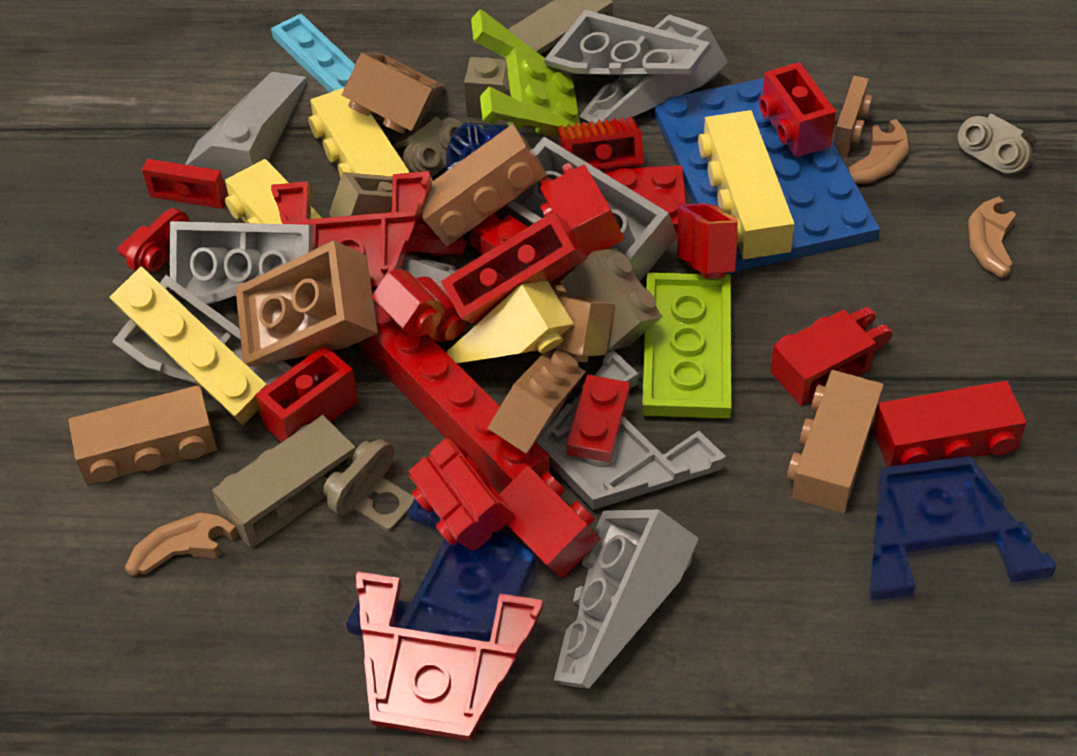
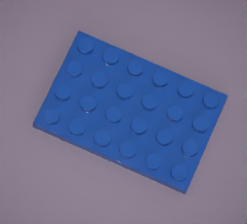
M764 78L671 97L665 103L652 108V114L675 165L682 166L684 185L692 203H708L719 207L717 198L718 187L717 185L711 186L708 176L709 161L708 158H702L700 155L698 136L699 134H704L705 117L752 110L793 218L794 231L791 252L742 259L737 245L735 272L878 240L880 228L833 141L829 148L799 157L793 155L787 144L781 143L776 128L769 118L763 117L760 111L759 97L763 93Z

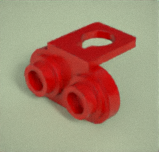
M171 208L165 211L149 227L141 226L117 248L119 255L126 258L128 268L134 272L140 267L144 268L148 273L158 271L170 259V221L189 222L188 215L179 209Z

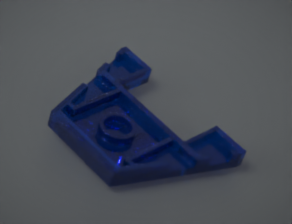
M971 456L881 468L878 481L869 589L871 601L913 595L916 584L906 556V552L996 541L1010 582L1053 577L1056 564L1048 552L1042 554L1031 540L1033 534L1024 522H1017L1006 509L1004 497Z
M416 499L413 500L408 509L411 521L437 529L436 524L441 519L434 510L431 513L427 512ZM501 530L493 532L492 537L479 549L473 551L459 542L453 546L444 539L412 602L406 603L398 600L393 627L489 642L499 593L521 596L535 567V555ZM359 600L346 622L348 633L354 635H363L360 624Z

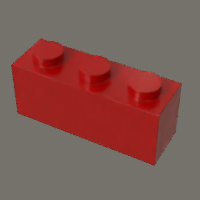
M552 212L441 280L460 318L477 325L520 284L540 281L550 282L588 258L568 222L557 213Z
M1001 381L880 402L877 405L872 430L888 471L892 472L903 469L913 471L921 469L926 465L948 461L959 463L971 457L988 454L1003 455L1016 450L1019 447L1027 422L1008 381Z

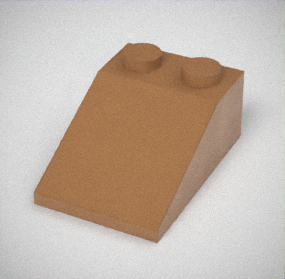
M361 52L341 96L350 100L348 106L353 110L367 116L373 111L385 118L384 125L404 134L406 129L413 131L418 128L442 93L445 85L381 52Z
M335 240L235 287L243 363L248 367L308 356L324 345L331 351L344 349L378 334L374 302L371 297L372 288L367 255Z

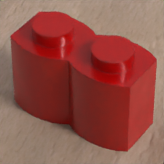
M708 203L678 205L677 257L684 260L685 265L700 271V275L705 278H723L726 272H735L738 219L732 215L722 213L721 208Z
M392 270L387 272L371 296L373 301L411 336L419 337L428 334L435 341L447 342L457 338L463 332L466 321L460 318L446 290L431 277L422 276L415 278L406 270Z

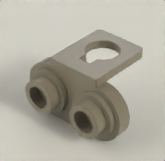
M992 113L989 114L988 118L983 116L971 117L959 129L958 142L965 152L1005 174L1020 173L1031 162L1032 148L1028 141L1033 143L1036 138Z
M438 116L421 123L416 130L406 133L392 146L397 150L408 145L404 151L403 161L409 172L430 171L432 177L466 150L469 136L467 129L459 120L445 118L440 121Z
M378 439L371 443L368 441L362 442L354 452L351 466L343 473L334 472L327 479L323 488V494L327 496L328 508L340 516L346 515L353 510L387 532L393 531L416 505V499L413 495L383 478L394 458L395 451L393 445L383 439ZM373 494L378 497L392 496L399 501V506L393 513L380 514L374 510V504L370 498Z

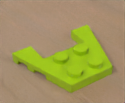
M479 9L471 19L473 40L475 43L506 58L511 94L510 97L489 86L480 96L483 121L490 124H496L498 120L509 121L507 123L508 126L514 124L518 130L524 125L536 127L537 134L557 138V128L560 125L566 127L569 123L571 126H574L576 122L580 125L573 80L560 69L547 66L543 56L485 11Z

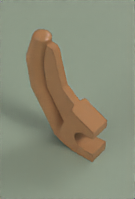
M897 119L889 122L888 133L882 132L878 125L872 127L870 154L848 168L855 184H871L892 174L907 156L909 146L906 130Z
M1000 196L983 202L973 212L968 220L970 249L982 267L999 278H1006L1011 272L1012 261L1002 244V240L1012 228L1016 214L1013 211L1006 214H998L1001 212L1004 202Z
M196 513L160 526L134 547L125 565V570L132 576H137L138 573L145 575L174 555L191 554L193 557L217 559L222 553L219 545L213 540L216 537L225 536L234 542L239 536L236 526L221 516L208 513Z

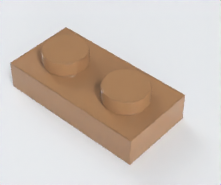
M853 76L842 108L834 139V145L842 157H848L852 143H860L864 128V121L860 120V118H868L873 99L872 95L866 94L869 78Z

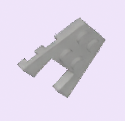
M614 350L605 356L603 366L593 375L630 382V389L638 384V373ZM581 393L572 404L568 403L537 441V444L549 455L550 466L593 510L721 470L725 467L726 456L700 431L667 453L662 454L624 416L611 463L567 455L566 443Z

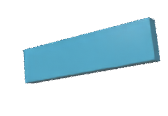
M299 14L271 28L273 39L329 93L346 86L355 64L304 15Z

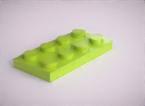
M647 273V290L653 295L655 306L663 317L645 332L642 416L730 419L731 275L712 279L702 277L700 274Z

